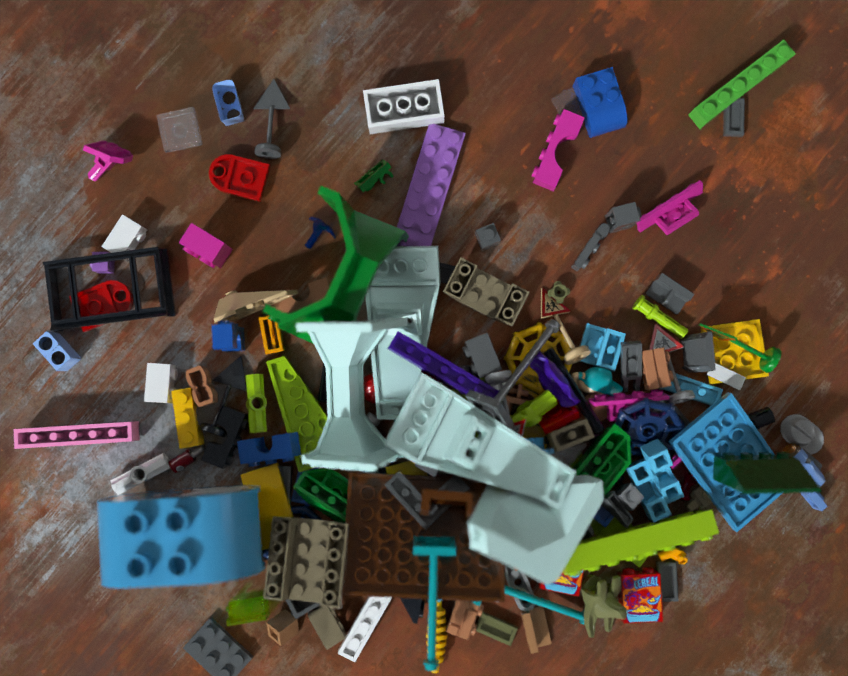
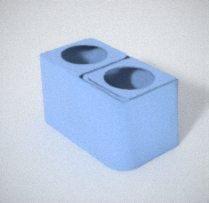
M225 80L215 83L212 90L221 122L228 126L245 121L237 89L233 81ZM233 92L236 97L234 103H224L222 99L224 93ZM236 109L239 111V116L227 118V113L230 110Z
M46 331L33 343L56 371H68L81 360L78 359L81 357L58 332ZM49 337L52 340V347L49 350H44L42 344ZM56 351H61L65 355V360L60 365H57L52 359V355Z

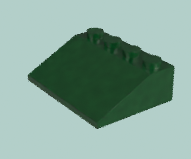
M742 452L740 455L722 453V456H714L713 479L743 494L821 492L820 486L797 458L790 456V453L777 452V455H771L768 452H759V455H753L752 453Z

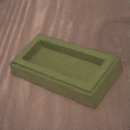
M482 611L477 621L476 628L477 632L511 646L518 630V626Z

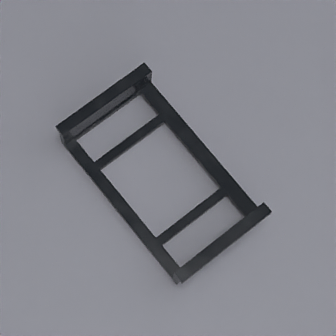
M152 247L43 262L51 319L50 331L60 332L63 329L161 316H176L168 249ZM154 256L160 307L142 309L136 258ZM129 259L135 310L81 317L75 266ZM68 267L74 318L62 319L56 268Z

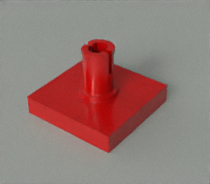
M557 400L558 404L542 415L540 422H538L544 434L546 435L554 430L564 428L566 424L580 418V414L575 406L562 407Z

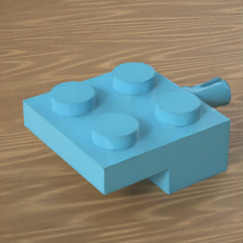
M587 323L580 346H587L591 352L580 362L615 371L619 357L621 358V342H624L626 334Z

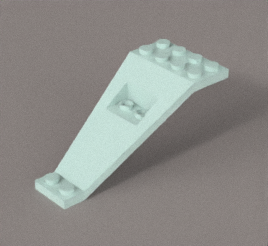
M396 246L380 265L366 295L368 321L390 317H408L412 321L408 323V326L388 329L371 353L377 419H397L419 374L422 372V369L387 348L397 331L427 348L441 284L438 246Z
M424 373L419 374L383 444L416 464L535 497L557 509H560L576 473L570 467L561 463ZM476 431L478 432V437H477V438H475V432H476ZM467 449L469 450V455H468V456H466V450H467Z

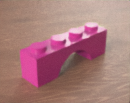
M563 109L561 115L557 114L553 123L556 125L554 132L550 131L546 140L549 143L547 149L543 148L539 159L542 160L539 167L535 166L532 177H535L533 180L534 184L551 191L555 190L563 171L556 162L555 149L564 141L576 139L585 117Z

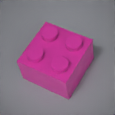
M193 223L189 225L179 241L184 246L182 250L197 259L201 256L199 260L212 268L215 266L222 268L233 250L224 242Z

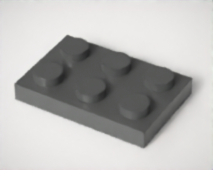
M212 617L183 647L212 676H237L254 657Z

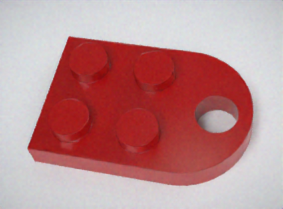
M225 154L217 157L211 163L209 179L213 186L223 193L261 202L270 165ZM218 167L224 168V173L221 176L215 175V170Z
M115 280L105 281L78 293L81 317L130 311L133 305V295L129 287ZM120 291H125L126 298L123 301H119L117 298ZM104 324L81 328L83 332H87Z

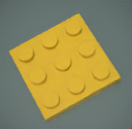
M760 319L709 326L737 337V340L762 353L765 352ZM701 327V333L707 332ZM713 336L715 363L746 377V379L769 376V373L762 371L759 367L761 357L728 340L719 341ZM708 376L709 384L723 383Z

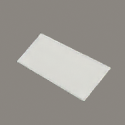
M715 363L716 370L708 371V376L738 390H741L746 377Z

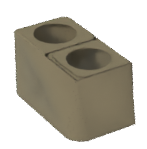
M318 606L308 612V618L327 650L346 638L347 632L333 608Z

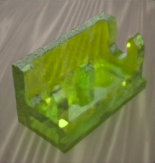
M261 596L229 601L225 612H228L227 626L267 620L270 616L268 599Z

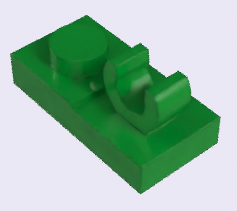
M382 159L354 183L355 186L364 193L371 190L375 186L374 183L378 180L385 184L386 182L383 179L385 174H388L391 178L393 177L392 172L389 171L391 168L390 164Z

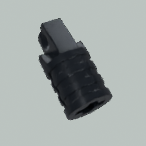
M764 407L747 415L757 430L775 423L774 414L769 407Z

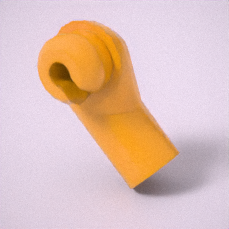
M677 547L674 550H663L657 553L661 562L671 558L683 565L688 561L687 554Z

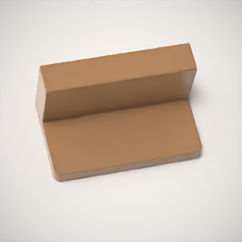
M535 606L530 611L520 610L530 653L539 652L538 647L552 643L544 607Z

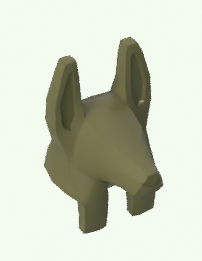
M587 575L581 586L585 603L584 624L588 636L593 638L598 618H604L605 631L610 632L615 618L626 619L627 608L617 600V596L621 592V578L619 576L612 577L611 584L596 575Z

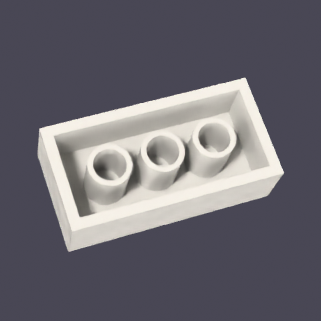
M439 79L363 90L370 134L444 123Z

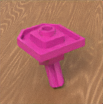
M104 140L86 144L83 147V151L95 155L94 162L96 164L88 172V178L93 181H97L105 171L111 170L116 163L124 164L131 162L133 159L130 151L119 147L115 143Z

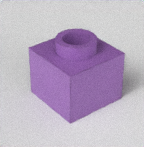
M92 252V255L106 254L109 252ZM114 261L90 264L93 272L99 274L114 273Z

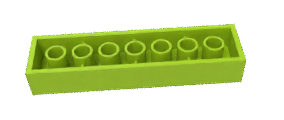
M694 510L667 517L654 523L648 522L580 540L562 573L570 577L582 574L581 570L595 571L601 569L600 565L614 566L620 564L619 560L632 561L639 559L638 555L651 556L657 554V550L670 551L676 549L677 545L688 546L695 544L694 541L711 540L713 539L712 535L719 534L713 510Z

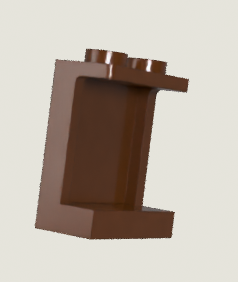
M422 489L420 515H429L430 503L465 506V518H470L476 508V499H473V493Z

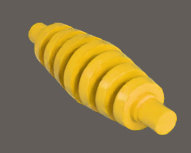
M437 601L436 659L439 660V664L444 661V656L442 655L445 654V648L443 647L446 646L447 642L445 640L447 639V632H445L447 625L444 624L446 623V617L442 616L446 614V611L442 608V601ZM427 631V632H426V638H427V640H426V645L428 646V631ZM437 666V670L431 672L439 673V666Z

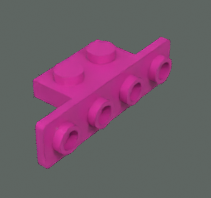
M699 180L696 183L690 184L679 194H674L668 201L657 205L649 213L641 215V221L637 223V230L642 232L656 223L666 235H669L697 217L699 211L690 201L702 194L703 182Z
M651 390V393L634 391L631 395L614 393L613 396L607 397L604 394H598L594 396L595 398H588L589 403L593 406L607 405V420L616 421L619 414L618 410L621 407L626 408L643 400L644 397L655 401L670 400V395L664 393L663 390Z

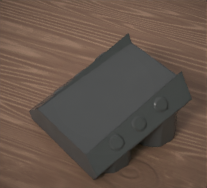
M712 332L686 335L679 341L684 346L682 348L684 360L682 369L689 373L716 370Z

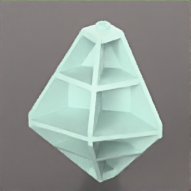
M589 475L574 476L560 509L554 508L538 498L488 484L468 522L471 540L470 548L477 549L546 585L557 581L604 500L602 480Z

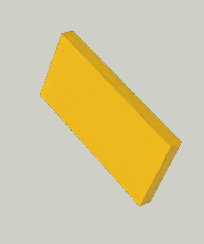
M279 463L241 474L243 485H259L261 487V491L258 492L261 550L269 548L273 516L293 517L283 477L279 469Z

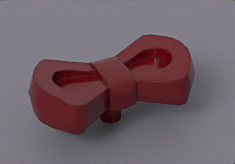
M686 473L684 475V482L680 483L684 497L680 498L681 501L690 500V489L697 483L692 473Z

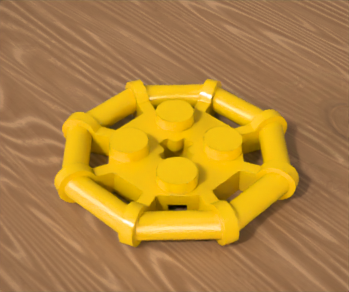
M541 322L513 333L514 336L508 351L503 356V360L506 361L512 374L516 370L514 360H520L521 363L546 330V326L542 325ZM558 331L551 334V337L556 338L553 343L547 340L540 351L544 355L545 351L553 348L560 360L564 361V356L559 355L556 345L560 342L565 355L571 349L564 335ZM537 333V339L526 342L523 339ZM521 342L524 345L520 356H514L517 346ZM564 363V366L566 367L568 372L570 371L572 364L567 365L566 363ZM529 364L515 385L522 384L523 387L535 391L537 394H542L545 390L539 382L537 373L530 368ZM526 374L536 377L537 384L528 381L523 377Z

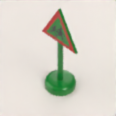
M699 324L707 332H712L713 336L719 341L728 340L761 357L759 367L766 373L774 370L781 359L782 352L777 347H770L762 353L737 340V337L704 324Z

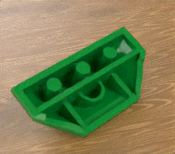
M615 423L612 424L594 440L572 469L576 471L574 476L589 475L601 479L603 494H607L631 464L630 435Z
M331 468L305 470L293 486L295 491L306 503L332 520L346 523L348 479Z

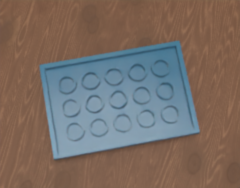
M727 392L668 441L735 532H738L783 494H743L713 479L714 456H722V453L740 455L742 452L752 453L753 455H759V452H768L771 455H775L732 393Z

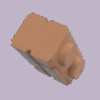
M665 348L642 351V377L645 390L672 386L671 382H673L674 377L672 371L668 369L670 356L668 351H665Z
M456 600L447 623L446 632L469 640L470 635L474 636L477 628L475 620L477 616H481L484 605L479 606L473 604L472 601Z

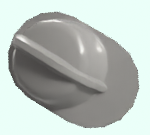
M793 414L783 420L781 424L782 437L794 448H803L810 454L817 453L822 448L824 443L822 431L806 417Z

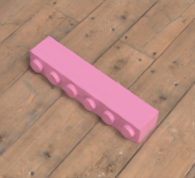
M139 421L14 429V449L140 440Z

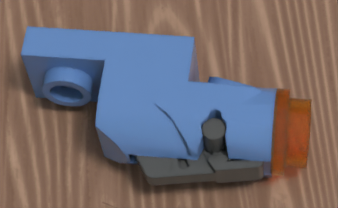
M790 443L782 449L781 452L790 453L791 457L797 458L819 486L826 482L821 472L822 464L805 449L795 443ZM801 493L813 509L823 511L828 507L823 501L825 499L821 493Z

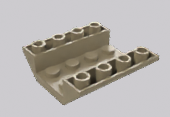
M273 516L263 598L279 601L287 599L320 603V606L340 609L349 524L319 519Z

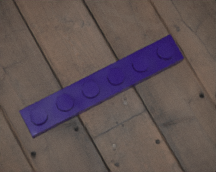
M399 331L396 332L387 348L464 395L469 390L495 398L499 393V390Z

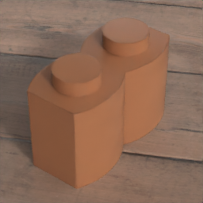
M197 366L186 370V379L193 388L192 394L195 403L199 407H206L217 403L218 394L215 387L211 384L212 377L209 370L205 366Z

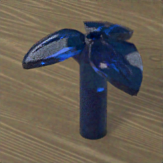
M317 217L309 218L310 221H314V232L305 243L308 249L313 247L323 231L329 232L334 239L336 238L333 229L328 224H325L323 220Z

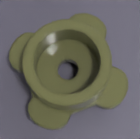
M556 281L554 287L548 290L547 295L553 297L556 303L561 304L564 302V298L570 294V289L566 288L560 281Z

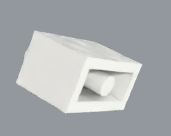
M122 214L102 247L111 253L136 250L138 244L145 239L147 229Z
M147 363L144 402L173 403L171 391L176 390L174 388V382L178 377L176 365Z

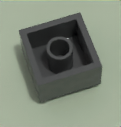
M488 333L465 341L462 350L465 358H470L472 365L469 368L473 376H477L479 379L502 370Z

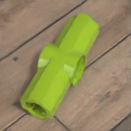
M263 374L246 375V408L248 409L249 433L267 432L265 409L267 400L264 394ZM253 399L260 401L259 408H255L252 405Z
M546 390L532 401L522 403L517 408V412L510 417L513 423L527 419L525 428L532 427L540 422L542 415L558 403L554 395L549 390Z

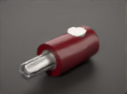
M202 445L192 451L187 449L169 460L168 464L174 473L182 471L185 467L195 462V456L205 451Z

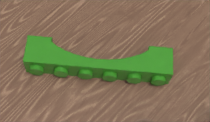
M782 40L695 107L689 114V117L699 129L703 128L754 86L786 64L796 53L785 40Z

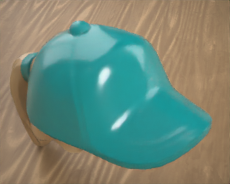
M592 367L584 373L575 372L571 375L578 388L585 393L613 396L614 393H621L623 390L620 384L612 381L611 371L603 367Z

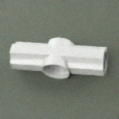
M162 453L112 479L111 486L114 492L120 495L170 469L168 456ZM139 469L144 471L143 479L138 476Z

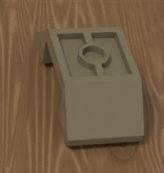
M460 257L443 292L459 303L512 327L530 292L513 283L510 285L478 269L477 265Z

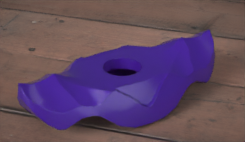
M539 351L530 363V368L537 373L545 391L549 390L562 407H570L580 403L581 401L575 396L567 378L557 368L556 364Z

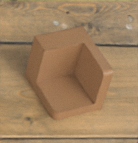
M284 609L267 622L269 637L280 646L284 645L299 633L298 619H295L291 613Z

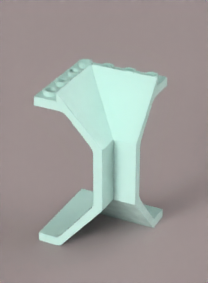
M390 317L364 322L297 323V332L309 333L326 367L328 413L316 449L303 454L302 463L310 464L311 467L371 472L377 471L379 467L387 466L389 462H395L397 458L404 457L383 445L386 439L365 414L363 365L387 330L408 326V317Z

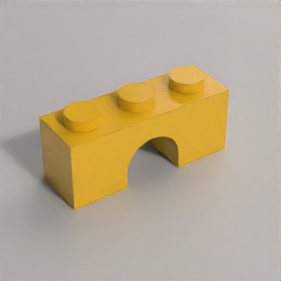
M193 388L171 391L179 449L205 444L203 430L199 429L200 425L197 421L196 409L199 406L193 399Z

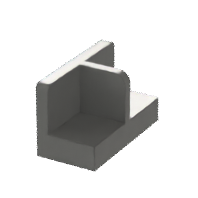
M663 273L657 275L646 292L648 297L674 314H679L685 303L691 301L695 295Z

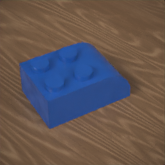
M613 67L575 79L573 89L582 117H585L584 123L589 138L626 127L627 111Z

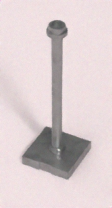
M554 319L547 321L545 324L546 330L495 398L469 390L466 394L471 404L511 430L515 425L501 402L551 334L559 331L560 324Z

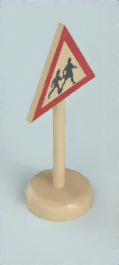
M541 288V318L553 316L560 324L559 328L571 348L564 356L565 363L571 365L583 360L590 354V349L584 345L575 347L558 316L571 311L562 303H556V300L553 297H549L547 291Z

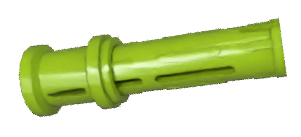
M641 295L632 307L633 310L640 311L646 315L647 319H653L680 339L684 338L688 332L686 327L659 310L658 305H653L645 299L644 295Z

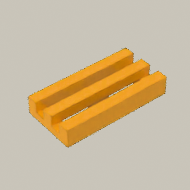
M269 315L259 317L266 355L285 351L282 331L277 327L278 323L275 322L279 348L276 346L272 320L268 319ZM264 320L268 321L270 338L273 348L270 350Z

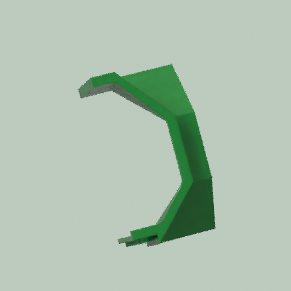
M320 186L318 194L338 214L346 244V253L331 286L322 300L294 313L288 314L267 304L263 310L264 313L269 315V320L278 323V328L312 344L314 343L308 332H297V323L356 322L359 310L380 265L400 241L406 243L409 238L405 230L355 211L339 192L324 186Z

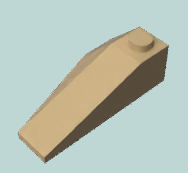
M236 290L230 291L225 294L226 297L219 300L214 322L242 319L264 309L266 304L269 306L298 294V291L283 290L237 293Z

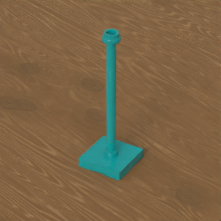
M414 536L413 555H430L427 659L424 660V666L428 671H435L437 666H439V660L436 659L438 556H456V545L454 537Z
M505 585V594L579 619L580 624L584 625L585 609L580 612ZM472 601L473 604L481 605L480 601Z

